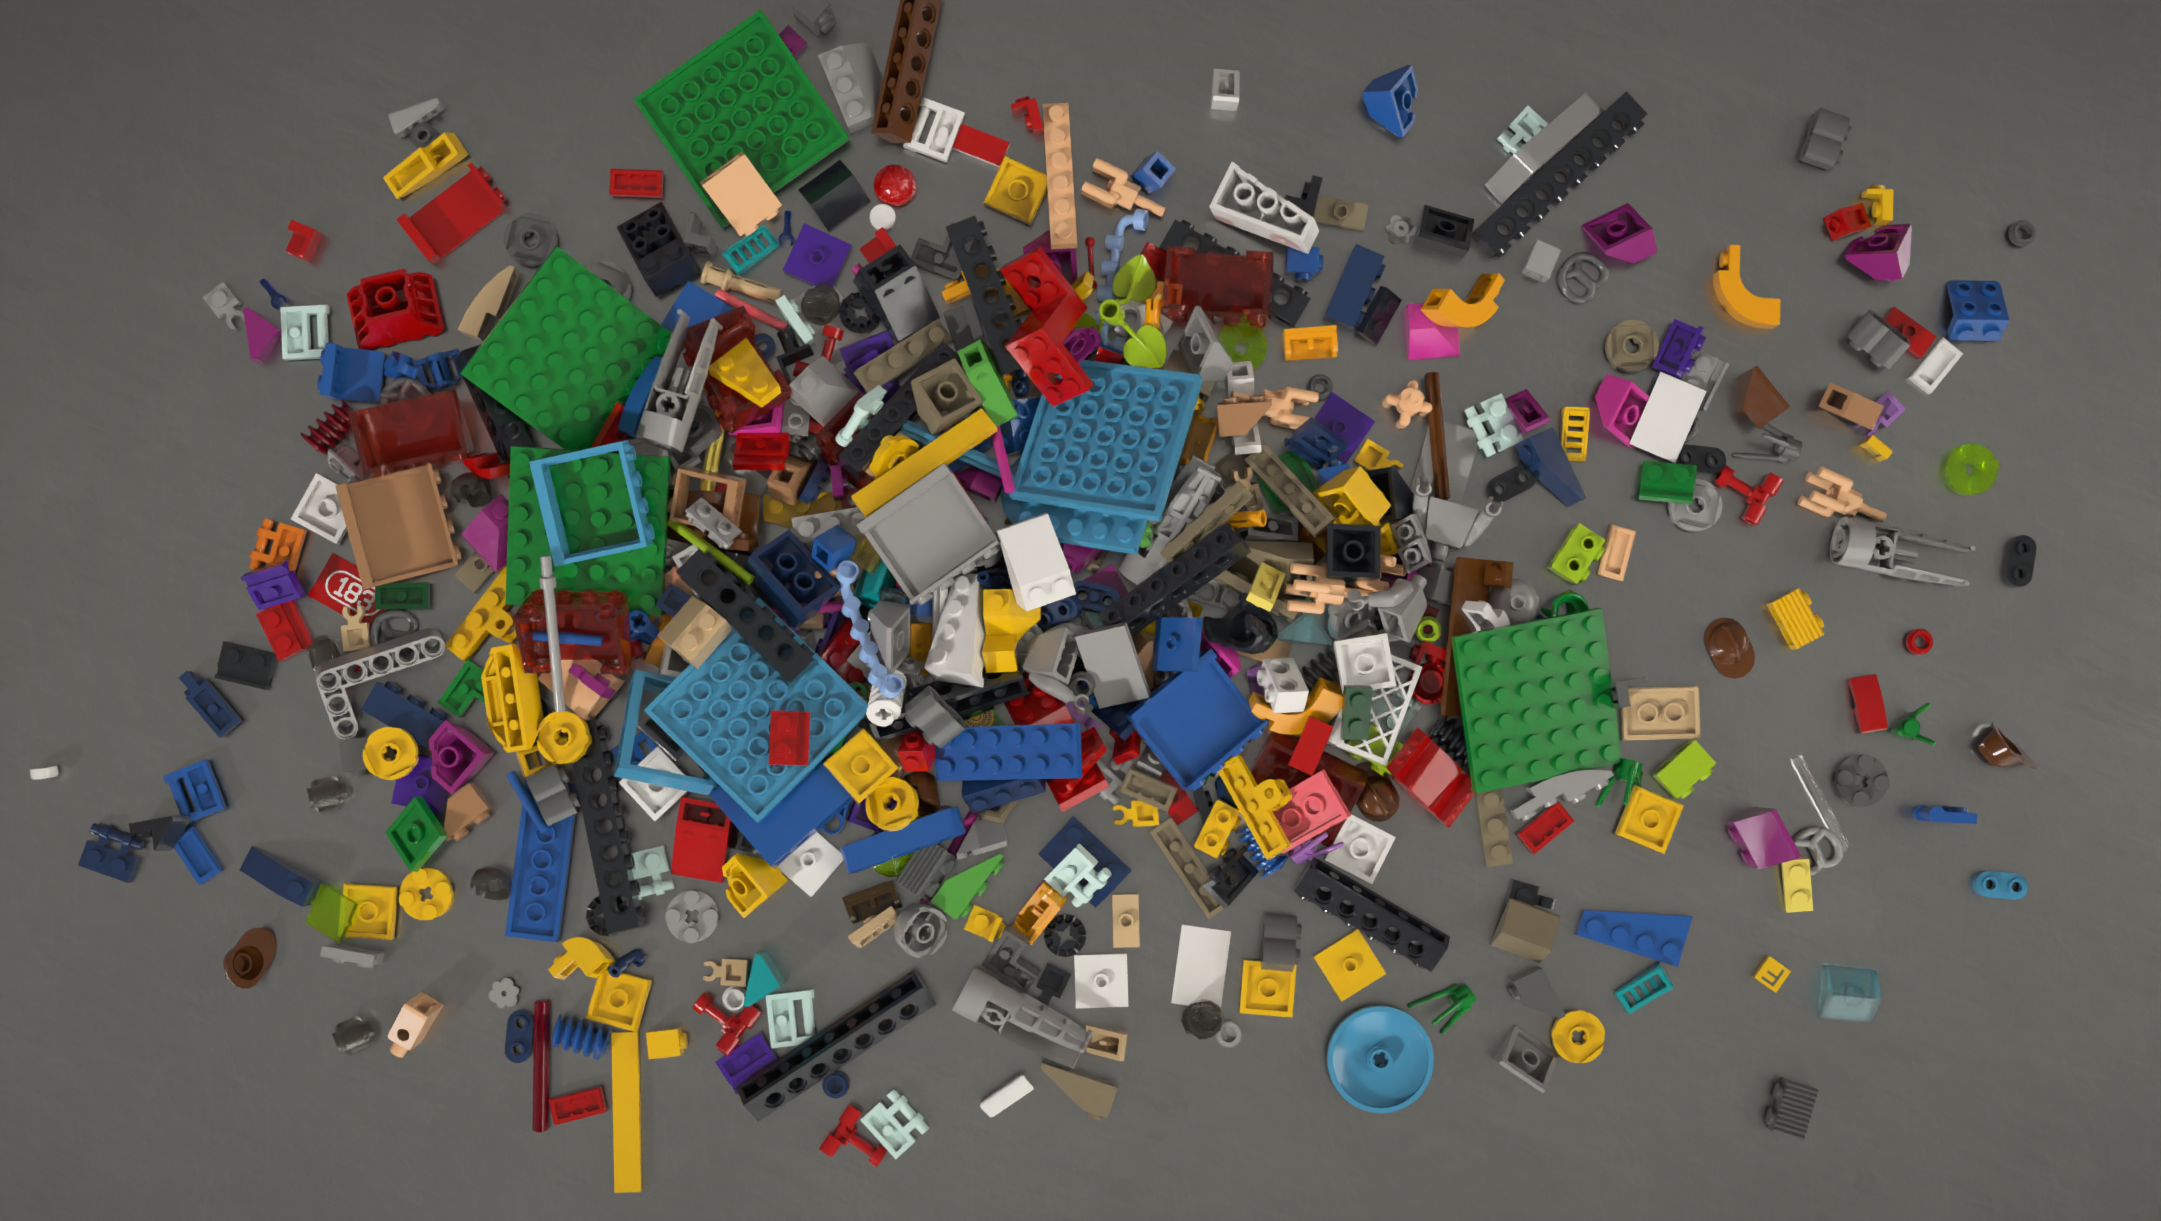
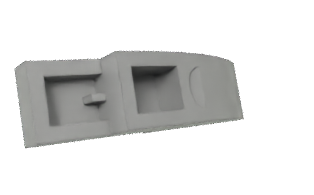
M1581 770L1537 781L1526 787L1531 797L1509 809V812L1513 819L1519 820L1521 818L1523 821H1526L1537 814L1535 810L1542 805L1547 808L1557 803L1559 795L1564 802L1572 801L1575 804L1587 797L1585 792L1592 788L1599 790L1610 783L1608 779L1613 777L1614 774L1612 771Z

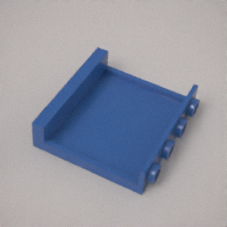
M1203 649L1200 652L1198 672L1174 673L1155 689L1149 698L1143 699L1124 715L1183 790L1188 791L1191 789L1195 791L1206 782L1204 778L1211 772L1215 774L1225 766L1224 761L1231 755L1235 757L1245 749L1244 744L1250 739L1255 740L1265 732L1264 727L1269 724L1267 720H1262L1251 712L1249 702L1215 660L1217 655L1212 649Z
M822 761L759 824L719 784L717 787H713V791L709 794L773 869L854 800L823 765Z

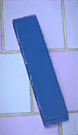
M953 807L912 821L901 830L885 831L840 848L847 873L852 874L965 834L966 831L958 807Z

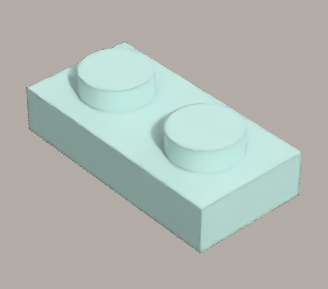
M783 295L775 300L777 308L803 345L814 344L812 335L815 332L807 320L802 322L797 315L800 313V310L793 299L788 301Z

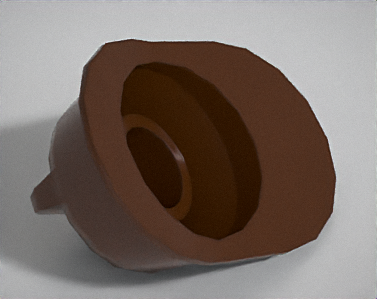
M1723 617L1710 623L1705 631L1704 640L1716 668L1728 678L1744 677L1751 671L1755 663L1754 649L1745 629L1732 618Z
M1992 722L1993 730L1978 745L1979 751L1987 761L1997 767H2009L2022 761L2029 767L2037 769L2035 762Z
M1369 762L1356 764L1347 776V787L1360 812L1367 819L1374 822H1383L1390 819L1399 808L1400 798L1387 773L1381 776L1369 768L1371 763Z
M253 928L247 931L240 938L236 946L225 955L223 961L225 977L236 987L241 989L251 988L262 978L276 954L277 944L271 932L264 928Z

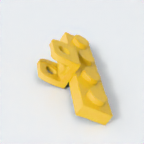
M507 566L503 568L445 644L446 648L464 662L472 657L489 633L507 643H514L524 630L521 620L507 611L511 605L505 604ZM514 626V632L511 633V634H508V632H509V631L511 630V628Z
M1241 754L1224 762L1225 766L1218 773L1266 860H1270L1292 846L1273 811H1277L1292 799V794L1283 779H1269L1258 785Z

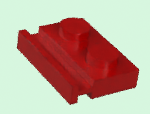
M789 432L737 433L733 454L734 461H732L733 469L785 470V462L788 458L791 441Z
M294 600L269 607L256 614L278 661H284L304 651L306 648L316 645Z
M771 710L769 765L809 766L811 712Z

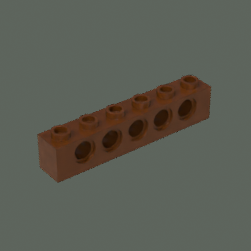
M900 0L871 132L891 143H911L942 0Z

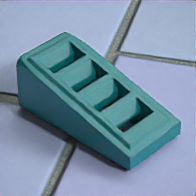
M762 225L721 254L737 275L741 276L781 245L768 228ZM761 234L770 243L769 246L765 247L758 238ZM752 241H755L759 246L760 252L757 253L750 243ZM744 247L753 255L751 258L748 259L742 251ZM738 253L744 262L742 264H739L735 259V254Z
M1657 962L1615 990L1614 993L1628 1014H1631L1673 989L1674 983L1662 964ZM1658 974L1663 982L1660 986L1653 977ZM1647 979L1654 988L1651 992L1644 983ZM1637 985H1639V987L1645 994V996H1643L1642 998L1635 989ZM1627 991L1631 992L1636 1000L1635 1003L1632 1004L1625 994Z

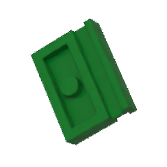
M1644 461L1639 500L1693 504L1697 465Z

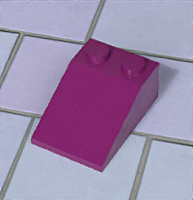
M1754 807L1727 821L1730 826L1728 832L1735 843L1739 842L1743 850L1741 856L1747 866L1762 869L1802 857L1781 817L1774 808Z

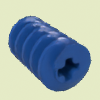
M1248 825L1235 833H1244L1243 837L1239 840L1240 843H1250L1247 846L1246 852H1255L1250 858L1251 861L1260 860L1256 869L1266 870L1261 877L1262 879L1284 867V863L1288 860L1287 855H1277L1270 860H1266Z
M560 1014L553 1030V1047L559 1048L563 1043L564 1051H569L573 1046L574 1054H579L583 1049L584 1057H589L593 1052L594 1060H599L608 1047L612 1029L606 1035H603V1026H600L596 1032H593V1023H590L586 1029H583V1020H579L576 1026H573L572 1017H569L563 1023L562 1014Z

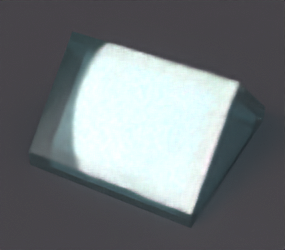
M1305 612L1301 613L1277 633V639L1325 646L1331 645L1332 639L1311 613Z
M1822 964L1818 1017L1872 1023L1882 1000L1877 971Z

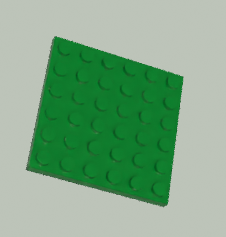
M761 9L633 99L722 229L728 226L730 222L700 182L737 154L743 152L771 191L775 193L851 140Z
M555 246L460 371V374L563 449L584 450L592 448L617 402L626 404L635 383L654 357L662 358L670 341L671 332L558 246Z
M511 446L505 604L545 607L543 589L540 588L539 577L542 576L540 556L551 555L552 572L556 576L557 585L554 588L556 608L615 612L619 608L630 612L641 610L647 615H664V611L655 605L665 592L670 456L636 454V460L634 461L635 469L640 472L642 478L641 494L648 503L649 512L646 513L648 524L651 523L654 528L655 538L652 539V545L554 567L529 462L579 450ZM608 452L549 465L570 554L640 539L619 453Z
M1593 608L1451 636L1472 791L1474 793H1482L1553 778L1569 772L1591 770L1622 762L1616 710L1613 709V703L1615 702L1612 700L1611 694L1613 688L1610 687L1612 680L1602 608Z

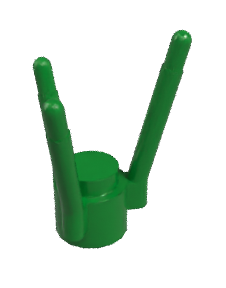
M1926 703L1914 712H1909L1908 717L1900 718L1896 722L1895 727L1891 729L1892 733H1896L1902 738H1913L1916 741L1935 746L1936 741L1919 734L1920 723L1916 719L1918 715L1930 708L1931 704Z
M1622 758L1620 765L1615 764L1614 776L1609 779L1610 783L1603 789L1596 807L1602 805L1618 775H1620L1619 780L1627 782L1623 804L1628 805L1632 785L1635 784L1641 787L1643 776L1641 769L1643 764Z
M1455 983L1448 989L1408 1003L1407 1006L1412 1008L1452 994L1449 997L1452 1006L1432 1021V1025H1436L1455 1010L1458 1011L1440 1030V1033L1444 1034L1465 1012L1472 1008L1471 1005L1477 999L1466 984L1459 987Z

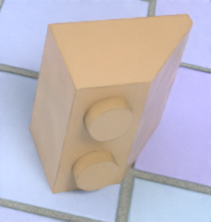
M692 596L658 634V637L696 669H699L733 629L727 620L716 611Z

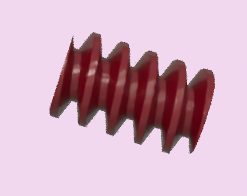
M339 398L341 407L334 404L331 405L334 414L326 411L323 412L326 418L325 422L318 418L316 419L317 429L310 425L308 426L311 433L309 436L302 432L300 433L313 449L325 455L328 454L329 450L327 445L333 448L337 446L335 438L341 441L345 439L343 431L349 434L353 432L350 423L357 427L361 425L355 411L341 398Z

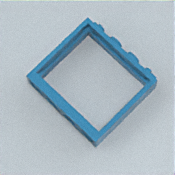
M629 440L529 462L554 567L643 548L653 544L652 539L655 538L654 528L651 523L648 524L646 515L649 512L648 503L641 494L642 478L640 472L635 469L636 452L633 445L629 444ZM619 450L640 539L570 554L549 465Z
M635 669L630 679L614 777L709 795L713 787H717L718 783L705 771L703 779L630 764L642 691L648 690L662 693L676 679Z

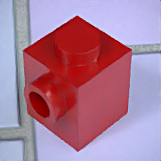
M922 730L905 734L898 749V755L905 772L930 771L936 757L935 744L930 745L925 740Z

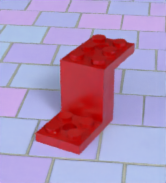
M1039 246L1008 262L1000 269V272L1031 310L1005 347L1052 407L1089 391L1094 385L1063 345V341L1088 307L1042 247ZM1031 276L1038 277L1041 283L1034 281ZM1053 373L1060 374L1062 379L1057 378Z
M1023 672L1022 675L1027 691H1031L1029 695L1004 702L1015 725L1075 724L1064 702L1035 686L1029 680V674ZM1097 763L1070 792L1062 778L1046 779L1062 812L1109 787Z

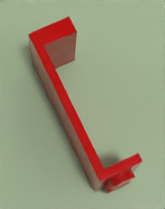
M472 163L468 164L467 166L471 170L469 173L411 217L404 213L396 219L425 258L433 265L508 209L504 204L507 198L498 187L493 189L487 182L491 177L482 166L477 169Z

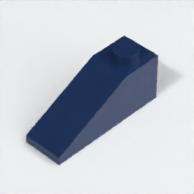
M1553 427L1516 444L1519 456L1523 460L1525 467L1567 507L1586 499Z
M251 846L240 868V871L277 895L301 907L312 904L323 883L322 880L254 846Z

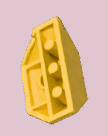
M516 644L493 647L489 652L490 656L481 676L489 730L504 746L503 748L507 753L532 749L539 733V725L544 719L536 667Z

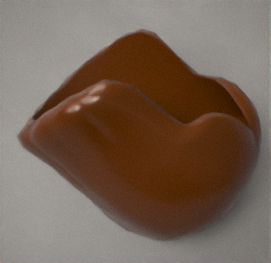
M927 771L911 772L903 777L902 780L910 783L914 789H918V816L931 815L939 810L941 805L938 786L931 773Z

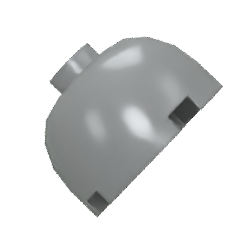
M1512 578L1511 588L1493 587L1491 589L1488 604L1491 605L1492 609L1504 610L1510 624H1516L1536 619L1540 610V597L1537 590L1529 582L1519 578Z
M924 903L912 904L904 908L895 920L894 935L896 942L904 952L913 957L922 958L921 956L926 954L932 955L939 950L947 937V930H945L947 919L935 907Z

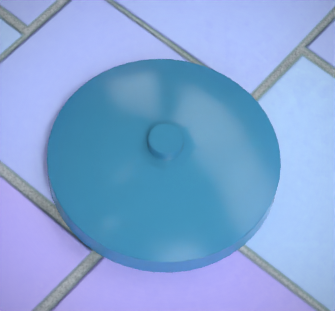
M1383 1005L1368 1006L1351 1013L1336 1027L1329 1041L1327 1068L1332 1083L1345 1100L1367 1112L1391 1113L1409 1106L1424 1092L1433 1072V1048L1426 1031L1412 1016L1394 1007Z

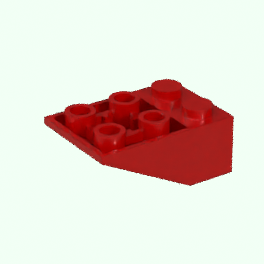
M688 796L681 797L676 821L671 874L723 883L722 867L727 863L734 823L715 801Z

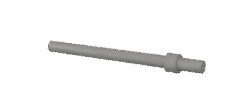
M541 555L542 576L539 577L540 588L543 589L554 708L555 712H563L566 709L554 588L557 587L556 576L552 572L551 555Z

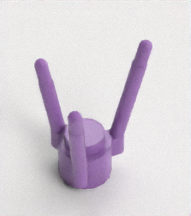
M1325 832L1313 841L1309 839L1289 850V855L1295 863L1302 865L1308 860L1311 861L1313 857L1318 858L1343 847L1345 843L1339 842L1316 852V845L1328 837V833Z

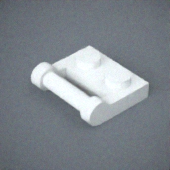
M921 98L911 143H904L903 147L947 163L965 112L927 98ZM930 111L936 112L935 119L925 144L919 142Z

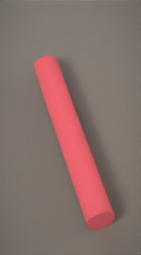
M721 289L717 290L715 297L724 303L779 331L782 330L783 333H785L784 328H788V323Z

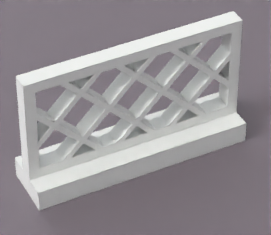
M1391 655L1392 662L1399 664L1397 667L1393 666L1395 681L1398 687L1386 692L1384 689H1379L1381 694L1372 698V701L1383 697L1389 710L1379 716H1375L1371 707L1372 719H1370V722L1374 721L1380 736L1369 741L1362 740L1363 743L1355 747L1345 744L1344 740L1340 737L1341 707L1331 725L1334 728L1327 745L1341 748L1384 766L1387 765L1422 670V666ZM1402 667L1414 670L1411 681L1401 684L1396 670ZM1409 685L1408 690H1407V693H1406L1403 687H1406V686ZM1400 690L1404 698L1403 704L1393 709L1387 694ZM1400 710L1398 717H1396L1394 712ZM1391 714L1395 723L1394 728L1387 733H1383L1377 719ZM1391 734L1389 742H1387L1385 736ZM1382 739L1386 748L1383 758L1372 754L1368 744ZM1365 746L1366 751H1363L1358 748Z

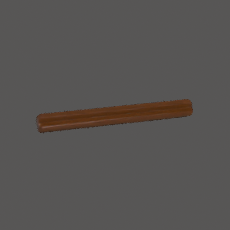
M1428 372L1425 374L1427 402L1432 404V410L1428 413L1435 498L1447 501L1450 499L1440 376L1438 372Z

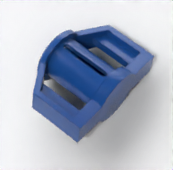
M459 349L435 353L412 361V366L419 369L416 374L417 380L426 388L443 390L454 386L462 377L455 361L460 354ZM446 359H453L458 373L455 379H452ZM422 366H429L435 385L427 383Z
M617 608L608 621V624L619 629L620 635L627 641L638 639L650 645L660 631L650 622L648 615L641 610L630 612Z

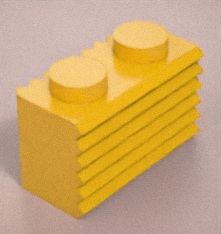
M1800 588L1793 589L1766 604L1791 650L1799 649L1824 635L1822 619L1818 614H1813L1809 607L1812 604L1811 599L1805 591L1801 592Z

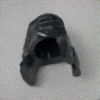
M1246 592L1238 596L1240 603L1223 618L1203 616L1204 632L1209 642L1220 643L1222 646L1229 647L1234 651L1250 654L1267 651L1276 641L1278 629L1276 622L1267 610L1257 607L1246 600L1248 596Z

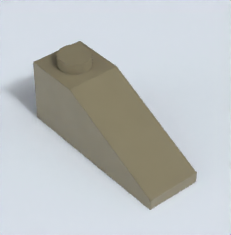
M1042 1060L1040 1068L1083 1111L1087 1112L1086 1116L1096 1120H1101L1102 1117H1109L1118 1089L1117 1084L1078 1071H1069L1068 1068Z

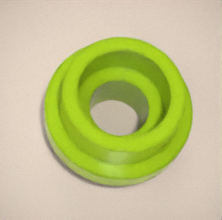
M1432 616L1422 617L1415 631L1416 636L1421 641L1434 642L1441 635V624ZM1427 624L1433 626V631L1429 634L1423 631V627Z

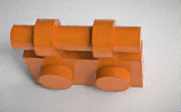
M264 518L261 528L258 527L256 535H258L255 549L251 550L249 558H252L249 569H260L262 561L267 563V567L287 560L289 570L295 573L307 530L279 522L277 532H273L271 530L274 521ZM272 539L274 542L270 555L265 554L268 540Z

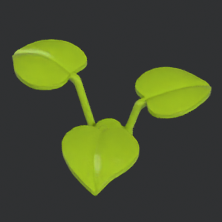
M1140 254L1129 260L1117 272L1113 280L1114 294L1119 298L1125 299H1108L1100 305L1098 328L1096 320L1086 313L1081 316L1074 328L1095 327L1098 333H1100L1103 329L1104 321L1113 326L1120 324L1132 336V338L1126 341L1123 348L1125 360L1131 366L1160 368L1163 366L1167 355V346L1163 335L1158 329L1150 325L1142 326L1136 334L1123 321L1125 311L1120 306L1129 303L1130 299L1135 302H1143L1154 293L1156 288L1155 274L1145 256Z

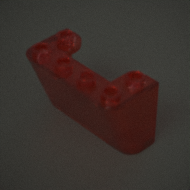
M1167 246L1162 310L1168 317L1172 318L1174 323H1187L1195 306H1200L1212 324L1213 321L1224 322L1223 325L1238 327L1239 323H1250V327L1265 328L1266 324L1271 323L1273 252L1246 250V256L1196 253L1194 247Z
M744 305L713 317L723 326V329L718 330L710 365L747 338L778 382L781 393L765 406L760 407L711 376L708 370V376L703 386L708 394L706 396L711 409L717 410L722 429L724 431L728 430L731 434L791 398L792 391L780 369L773 373L754 340L755 325ZM711 319L686 328V339L684 340L686 352L683 353V357L688 367L694 366Z
M456 390L348 412L363 475L372 473L373 478L389 475V473L394 472L393 468L403 466L404 470L420 467L419 462L429 460V463L432 465L445 462L446 457H450L451 462L466 459V457L471 456L470 452L475 450Z
M538 589L530 593L513 617L525 673H551L548 642L533 641L534 630L547 631L543 589ZM570 590L554 591L558 632L603 635L604 637L603 646L559 643L561 660H605L600 669L601 674H627L632 665L628 595L620 590L609 592H596L595 590H586L584 592H571ZM542 662H546V663H547V664L542 665V666H535V665L538 664V663H542ZM619 663L618 667H611L612 665Z

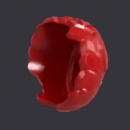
M887 165L876 174L873 187L876 196L886 204L888 202L892 206H900L909 202L915 195L917 183L913 173L906 167Z
M1434 662L1423 663L1419 665L1422 666V670L1412 695L1417 701L1431 705L1441 701L1445 667ZM1414 670L1410 674L1409 681L1412 679Z

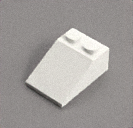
M1047 513L997 530L1017 605L1025 611H1029L1076 594L1070 569Z

